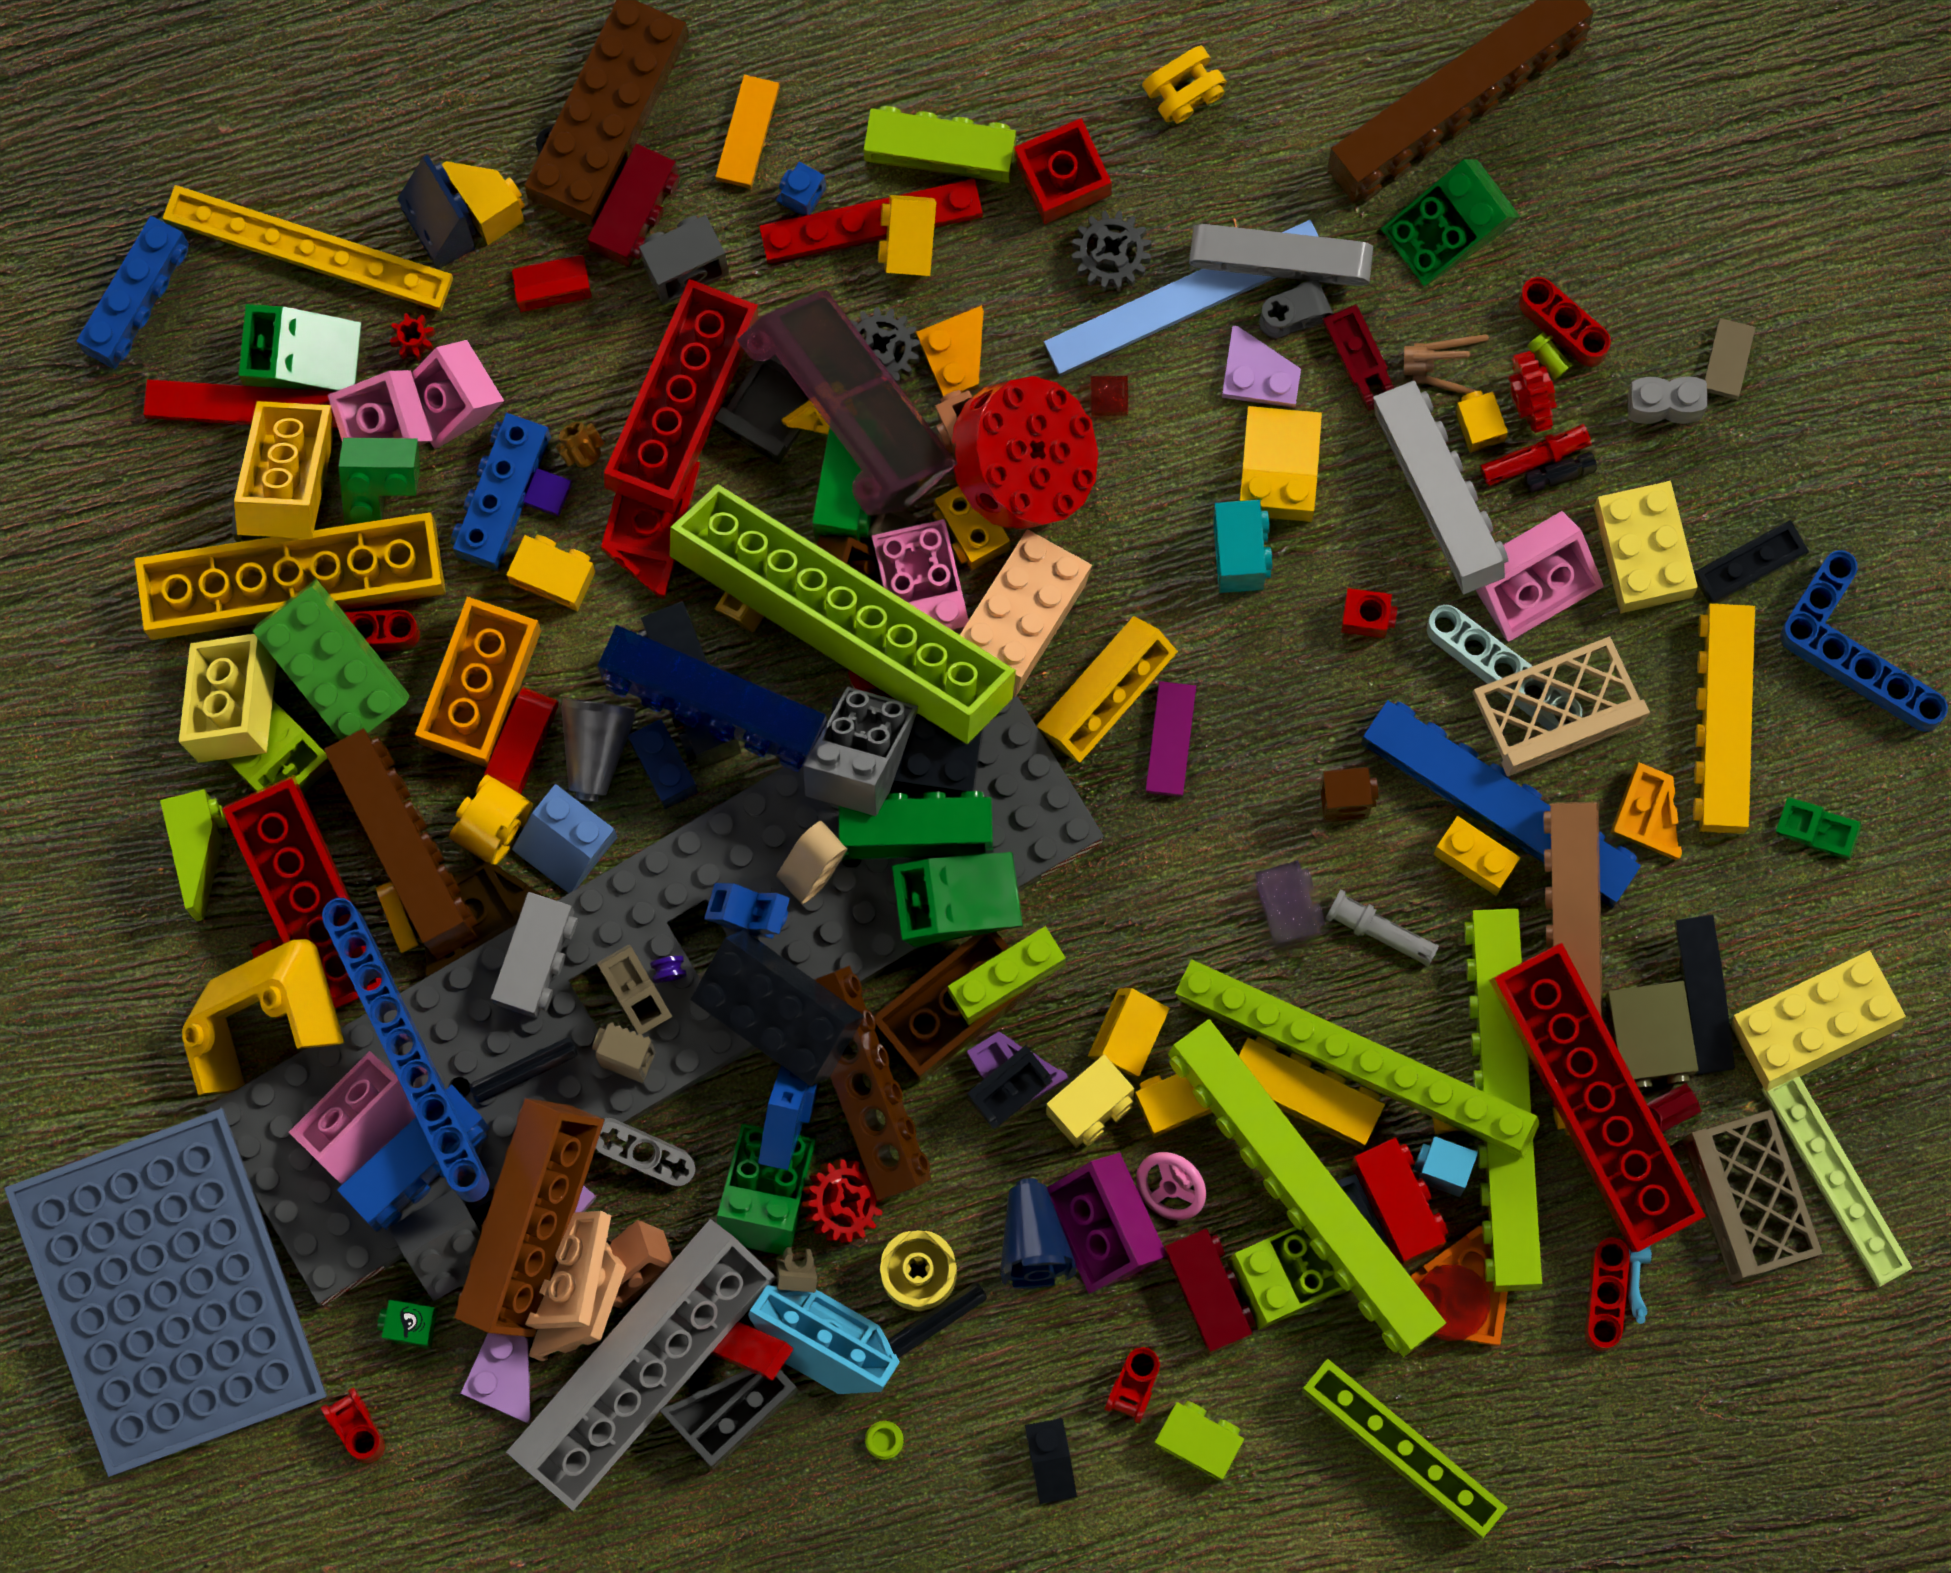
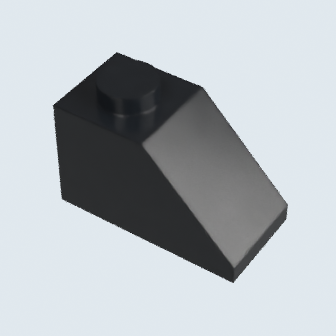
M1063 1418L1025 1425L1039 1504L1076 1498L1077 1492Z

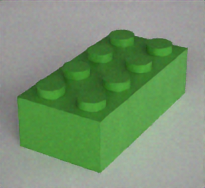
M317 578L261 620L253 630V633L339 740L362 728L369 733L403 707L410 697L409 693Z

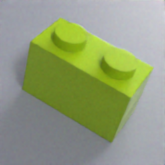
M1186 1400L1184 1405L1176 1402L1154 1446L1222 1482L1244 1441V1438L1238 1435L1241 1429L1223 1419H1220L1218 1424L1204 1417L1207 1411L1191 1401Z

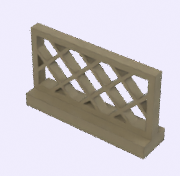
M1772 1109L1709 1129L1698 1130L1682 1139L1732 1284L1823 1254ZM1765 1122L1769 1133L1765 1147L1746 1137L1752 1124ZM1744 1127L1741 1134L1734 1131ZM1724 1133L1737 1140L1730 1158L1717 1151L1713 1136ZM1743 1144L1761 1153L1754 1170L1735 1161ZM1772 1145L1774 1147L1775 1152L1770 1150ZM1766 1157L1780 1164L1782 1173L1777 1183L1759 1174ZM1721 1161L1726 1164L1725 1169H1723ZM1732 1167L1750 1176L1743 1193L1729 1186L1727 1177ZM1755 1180L1774 1189L1766 1206L1748 1197ZM1784 1182H1786L1788 1189L1783 1186ZM1779 1193L1791 1198L1795 1209L1790 1219L1772 1210ZM1734 1198H1736V1199L1739 1200L1737 1206H1736V1203H1735ZM1744 1204L1763 1213L1755 1230L1742 1223L1740 1212ZM1768 1216L1786 1225L1779 1242L1761 1233ZM1797 1217L1799 1218L1800 1224L1795 1222ZM1792 1229L1805 1235L1809 1250L1797 1253L1784 1246ZM1747 1234L1752 1236L1750 1242L1748 1240ZM1757 1239L1775 1248L1770 1262L1757 1266L1752 1251ZM1781 1252L1788 1255V1257L1778 1259Z

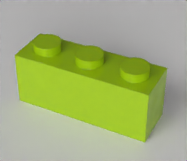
M1044 926L948 985V993L967 1024L970 1025L1066 965V957L1047 927Z

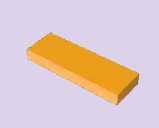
M744 74L715 176L717 181L752 189L780 89L779 83Z

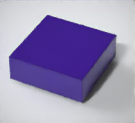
M537 468L523 503L531 508L559 517L572 486V481Z

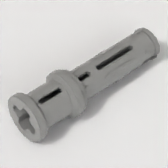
M1340 889L1325 918L1326 920L1332 921L1334 919L1353 929L1354 934L1357 936L1367 934L1429 967L1438 950V944H1434L1375 913L1376 909H1374L1373 905L1368 904L1364 906L1347 897L1346 891Z

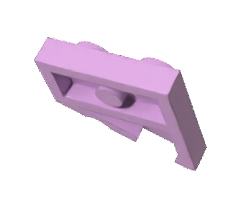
M488 1333L461 1394L529 1424L531 1421L529 1340L523 1336Z

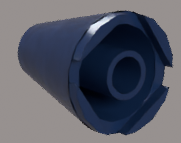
M1034 1178L1017 1181L1015 1183L1016 1186L1009 1190L1000 1268L1002 1283L1006 1285L1007 1281L1011 1280L1013 1288L1035 1289L1055 1285L1054 1278L1065 1275V1281L1071 1279L1076 1274V1262L1046 1185L1038 1183V1180Z

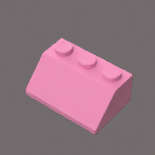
M1561 511L1505 543L1503 546L1508 556V562L1504 563L1505 578L1476 589L1501 633L1509 642L1603 588L1604 585L1582 530Z
M369 1051L289 1133L342 1185L405 1128L416 1115L397 1075Z

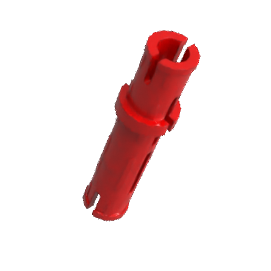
M1580 424L1554 436L1550 433L1544 436V440L1536 444L1524 447L1494 461L1481 464L1480 471L1486 485L1491 487L1552 461L1554 463L1560 462L1562 457L1592 446L1591 438L1585 425Z

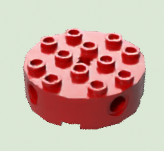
M1029 376L984 387L965 403L954 424L952 443H956L955 456L957 465L953 467L957 484L970 506L993 525L1022 530L1066 520L1084 505L1096 482L1099 452L1092 420L1085 413L1078 399L1057 382Z

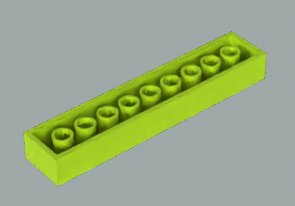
M717 484L671 526L670 557L898 701L918 706V714L964 743L968 744L1013 699L1016 674L1014 668L721 485Z

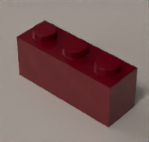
M635 144L587 238L590 250L629 268L634 258L638 260L641 258L639 246L644 244L645 236L650 227L655 228L659 224L664 212V207H661L666 195L672 196L679 184L680 175L677 174L676 161L642 145Z
M1206 1228L1164 1246L1169 1264L1208 1354L1212 1355L1251 1338L1252 1331L1250 1328L1256 1326L1248 1305L1241 1307L1235 1293L1241 1291L1233 1270L1231 1269L1226 1272L1220 1260L1221 1257L1225 1256V1252L1217 1234L1210 1236Z

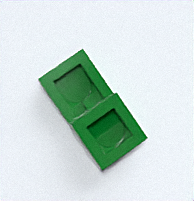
M1787 797L1776 833L1819 851L1851 860L1862 823L1826 812L1824 807Z

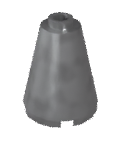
M563 698L561 710L569 790L576 792L575 799L598 802V795L607 794L634 722L636 708Z

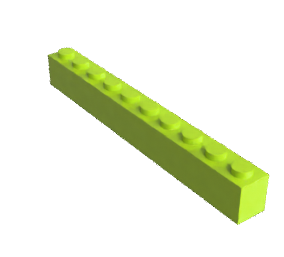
M1518 909L1473 910L1470 922H1464L1465 945L1472 944L1473 958L1466 960L1467 981H1474L1475 996H1469L1470 1019H1476L1477 1033H1471L1472 1056H1479V1070H1473V1087L1531 1113L1528 1054L1489 979L1522 963ZM1533 1140L1524 1159L1484 1141V1145H1478V1166L1486 1170V1183H1480L1481 1206H1488L1489 1221H1482L1483 1243L1490 1244L1491 1258L1485 1259L1486 1282H1492L1493 1292L1539 1290L1542 1285Z
M1191 959L1175 992L1179 1001L1251 1035L1265 1038L1286 1051L1300 1055L1319 1066L1523 1159L1540 1125L1538 1117L1528 1111Z
M1208 1019L1176 1042L1168 1053L1171 1058L1169 1063L1179 1077L1187 1078L1194 1087L1193 1094L1199 1104L1204 1108L1209 1107L1218 1118L1216 1123L1220 1131L1227 1138H1233L1241 1148L1240 1155L1244 1162L1251 1169L1257 1168L1264 1177L1263 1184L1266 1190L1274 1199L1280 1198L1288 1208L1287 1215L1293 1225L1299 1230L1304 1229L1312 1239L1310 1242L1311 1247L1317 1256L1322 1260L1327 1259L1336 1270L1334 1275L1338 1283L1346 1291L1351 1290L1360 1301L1358 1307L1362 1314L1371 1322L1375 1320L1384 1332L1382 1333V1338L1386 1345L1393 1352L1399 1351L1404 1358L1437 1333L1446 1324L1445 1320L1212 1021Z

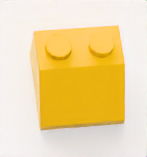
M448 161L442 164L451 180L450 184L455 192L453 194H460L469 210L468 214L473 225L487 245L525 222L521 211L525 207L520 198L522 194L510 177L504 180L498 170Z

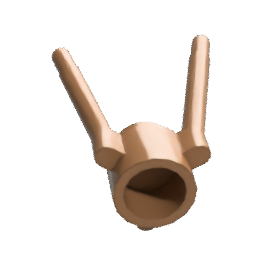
M1484 334L1432 343H1414V346H1405L1404 375L1413 376V381L1415 380L1416 383L1429 384L1460 394H1469L1477 391L1463 385L1427 376L1426 372H1434V360L1470 357L1469 351L1434 352L1435 350L1486 342L1489 340V336Z

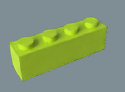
M881 106L880 109H870L864 144V160L866 162L1010 183L1014 147L1016 146V130L1010 129L1008 125L992 122L985 126L974 124L973 120L964 117H954L952 120L939 119L937 115L930 112L920 111L916 112V115L901 113V110L896 107Z

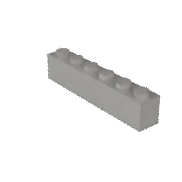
M1414 380L1374 396L1375 416L1463 595L1504 579V563L1508 562L1506 550L1501 541H1494L1490 533L1493 532L1491 520L1486 511H1479L1475 503L1478 501L1476 490L1470 480L1465 482L1460 473L1463 471V466L1456 451L1450 452L1446 445V442L1449 440L1443 423L1441 421L1435 422L1431 415L1434 412V408L1426 391L1421 393Z

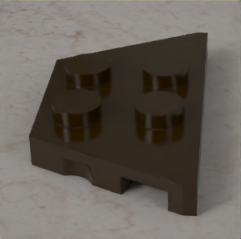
M484 860L455 876L454 878L461 890V893L457 894L456 897L461 896L465 905H468L478 923V925L472 927L478 939L438 960L425 946L427 976L432 975L518 923L528 892L541 896L544 895L529 887L514 875L512 876L505 872L498 865H491Z

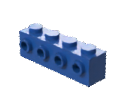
M150 215L76 340L83 353L115 370L120 361L127 357L132 348L134 337L139 329H142L148 322L151 309L157 298H160L165 293L170 282V276L176 266L181 265L187 255L189 244L183 232Z
M507 412L503 422H496L490 442L494 443L489 456L484 455L477 471V476L481 478L476 490L470 489L464 503V510L467 513L463 524L457 523L451 536L450 544L454 545L453 550L457 558L497 572L499 571L523 510L524 498L536 469H539L551 435L548 427Z

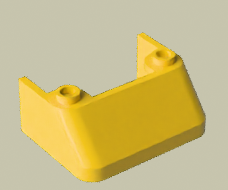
M307 939L291 940L208 982L182 1029V1039L198 1096L229 1093L245 1085L226 1017L257 1002H260L262 1010L270 1017H281L287 1014L297 1049L334 1046L345 1043L319 952L313 942Z

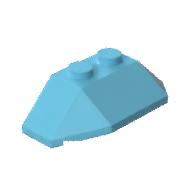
M767 1285L748 1314L757 1330L783 1340L793 1348L785 1364L837 1394L881 1392L900 1362L896 1354H893L890 1343L878 1324L817 1289L813 1293L779 1290L777 1286Z

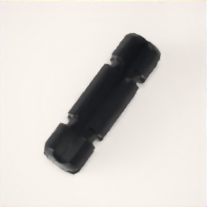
M1592 452L1578 455L1576 460L1569 458L1545 466L1542 471L1540 469L1529 471L1524 476L1528 490L1534 493L1543 490L1545 485L1552 487L1576 479L1579 474L1586 476L1595 473L1597 462Z

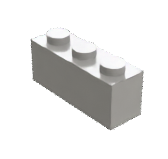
M528 892L491 996L494 1005L536 1019L540 1010L546 1011L548 1009L553 990L548 988L552 975H559L565 960V954L561 953L565 938L572 939L578 922V918L573 917L575 912L571 905Z

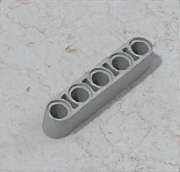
M1199 224L1193 227L1189 264L1193 267L1208 270L1306 281L1319 280V282L1350 286H1365L1370 283L1373 246L1369 243L1353 240Z

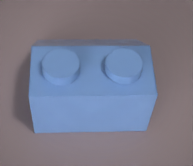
M555 784L530 815L512 851L569 894L579 887L618 837L613 827Z

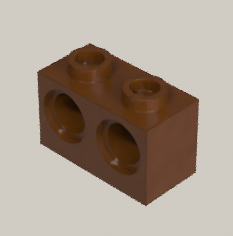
M1369 767L1323 771L1320 782L1323 823L1369 818L1371 808L1376 807V800L1379 798L1377 778H1370Z

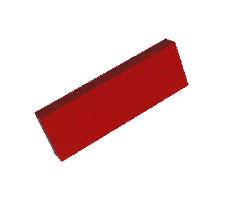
M737 1322L711 1352V1355L772 1381L792 1353L793 1348L783 1340Z

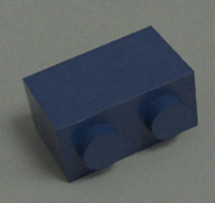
M662 719L628 735L631 746L664 809L698 793L696 784Z

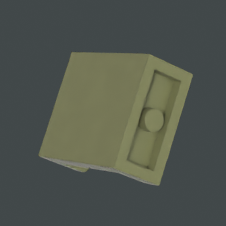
M1684 981L1608 991L1605 1001L1607 1012L1610 1011L1615 1044L1639 1090L1651 1088L1652 1081L1667 1080V1085H1679L1690 1082L1689 1076H1694L1697 1073L1698 1065Z

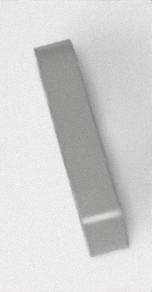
M604 1118L605 1121L601 1133H609L614 1128L616 1136L627 1143L625 1153L621 1154L623 1151L621 1144L609 1141L606 1146L604 1145L603 1138L599 1136L596 1149L601 1154L673 1186L685 1185L693 1178L695 1164L685 1150L616 1119ZM647 1142L653 1146L654 1152L652 1157L644 1162L635 1160L633 1158L635 1146L639 1143ZM662 1150H666L663 1154L664 1158L672 1163H677L679 1159H682V1164L686 1168L685 1171H677L673 1176L671 1169L666 1164L660 1162Z

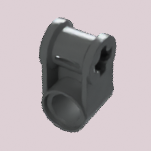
M1311 280L1289 291L1268 298L1263 304L1259 324L1260 329L1265 335L1277 339L1305 328L1320 325L1323 318L1332 315L1333 312L1319 280ZM1271 313H1276L1278 317L1284 316L1283 321H1279L1277 317H1271Z

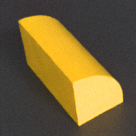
M1118 988L1088 1057L1097 1061L1105 1054L1119 1071L1133 1076H1140L1170 1008L1133 988Z

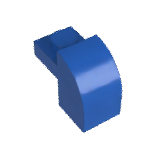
M715 883L704 919L735 931L745 930L753 936L773 939L774 934L780 933L787 920V906L790 898L778 893H757L734 883Z

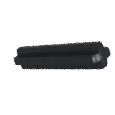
M570 1038L562 1039L472 1082L469 1086L474 1099L481 1103L575 1058L578 1055L575 1045Z
M977 1282L971 1284L888 1339L893 1354L900 1358L986 1301L987 1295L981 1285Z

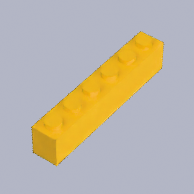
M1709 604L1706 615L1700 614L1698 634L1699 637H1705L1704 651H1699L1697 672L1704 674L1703 688L1697 689L1696 709L1703 710L1702 724L1696 725L1695 746L1702 747L1701 761H1696L1694 768V783L1700 784V798H1694L1693 820L1699 821V832L1745 834L1749 828L1755 606Z

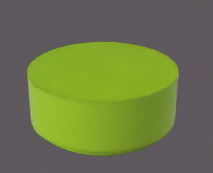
M879 1421L868 1429L865 1436V1444L873 1457L879 1460H890L901 1452L904 1437L896 1424L890 1421Z

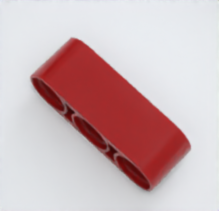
M1533 277L1525 282L1519 298V307L1522 313L1548 336L1552 335L1554 337L1553 340L1579 363L1588 367L1600 365L1605 360L1611 344L1610 335L1606 329L1546 278ZM1534 291L1540 292L1546 297V302L1534 304L1528 299L1527 295ZM1562 315L1568 316L1573 320L1574 326L1567 329L1558 326L1555 318ZM1590 339L1596 340L1601 345L1602 350L1596 353L1589 352L1585 349L1583 342Z
M405 610L344 612L357 629L365 624L374 627L372 635L365 640L375 652L409 650L416 646L420 639V630L415 618ZM408 623L411 625L408 635L402 638L392 635L393 629L397 624Z
M526 687L521 689L487 765L484 776L488 774L519 794H522L556 715L559 700Z
M1615 1237L1602 1240L1594 1249L1591 1259L1585 1340L1591 1348L1600 1352L1612 1349L1621 1340L1623 1334L1630 1253L1626 1243ZM1603 1248H1615L1620 1254V1263L1616 1266L1606 1265L1601 1258ZM1601 1285L1612 1286L1617 1293L1616 1302L1605 1304L1600 1301L1597 1294L1598 1287ZM1606 1323L1611 1326L1614 1334L1612 1341H1599L1594 1335L1595 1325Z

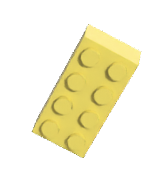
M1869 950L1735 1014L1731 1028L1767 1092L1901 1029L1906 1015Z

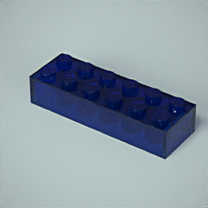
M618 625L615 626L597 665L602 681L607 684L605 688L608 691L621 697H626L628 693L641 698L640 704L656 712H661L662 708L676 713L674 718L688 726L695 727L699 723L711 728L709 733L723 741L730 742L731 738L744 742V748L749 752L761 757H765L767 752L780 758L779 764L796 772H799L801 767L804 768L808 756L827 724L826 714Z

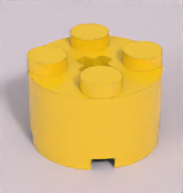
M487 774L480 781L474 799L466 797L459 806L456 817L460 818V820L451 830L449 839L485 862L496 865L505 857L518 839L514 836L519 826L524 828L533 809V803Z

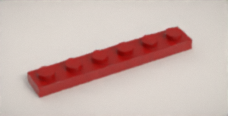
M975 179L899 195L934 198L936 201L934 228L983 217ZM889 197L760 225L759 228L767 264L886 239L887 226H881L882 204H889Z

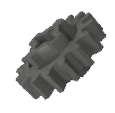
M1102 211V220L1097 221L1093 216L1088 217V229L1083 226L1078 227V235L1082 239H1073L1072 248L1078 250L1072 254V262L1082 263L1077 268V274L1082 276L1088 273L1089 286L1099 281L1101 282L1102 291L1105 292L1109 284H1114L1116 291L1119 292L1121 291L1122 282L1126 281L1132 287L1135 285L1134 274L1142 277L1146 274V268L1142 264H1149L1151 262V254L1144 252L1151 249V240H1142L1146 235V228L1143 226L1135 229L1136 218L1134 216L1126 222L1122 220V211H1118L1115 218H1109L1107 211ZM1109 230H1118V231H1121V233L1113 232V231H1109ZM1093 238L1097 247L1088 256L1087 247ZM1108 246L1112 250L1118 248V255L1114 256L1111 252L1105 254V248ZM1133 247H1136V257L1130 265L1127 254L1132 251ZM1104 269V270L1114 271L1115 273H1107V272H1103V271H1101V270Z
M875 307L874 316L868 317L864 311L860 312L861 322L859 324L853 320L848 322L852 333H842L841 335L842 341L848 344L840 347L841 356L849 357L843 362L845 370L855 368L853 379L858 381L863 376L866 377V387L868 388L873 385L874 381H879L881 388L886 389L887 380L890 379L897 386L900 385L899 375L901 373L909 377L912 375V369L908 364H918L919 356L912 352L920 349V341L911 340L917 333L915 326L905 328L908 323L907 317L904 315L898 320L894 319V309L891 308L886 316L881 315L879 307ZM878 326L888 327L893 330L887 331L879 328ZM864 333L866 338L863 345L858 347L857 351H855L856 343L859 337ZM880 343L882 347H886V352L881 354L878 349L874 350V345ZM905 346L903 357L896 363V352L902 350V347ZM872 365L882 368V370L870 369L868 366Z

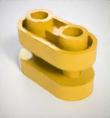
M1202 45L1187 51L1158 69L1142 83V87L1151 99L1160 95L1164 98V101L1158 107V111L1166 122L1175 121L1176 124H1179L1194 113L1193 109L1203 102L1209 105L1225 94L1223 88L1226 86L1227 81L1220 70L1215 69L1207 72L1204 68L1211 61V57ZM1191 76L1194 78L1195 81L1179 91L1175 90L1174 87Z

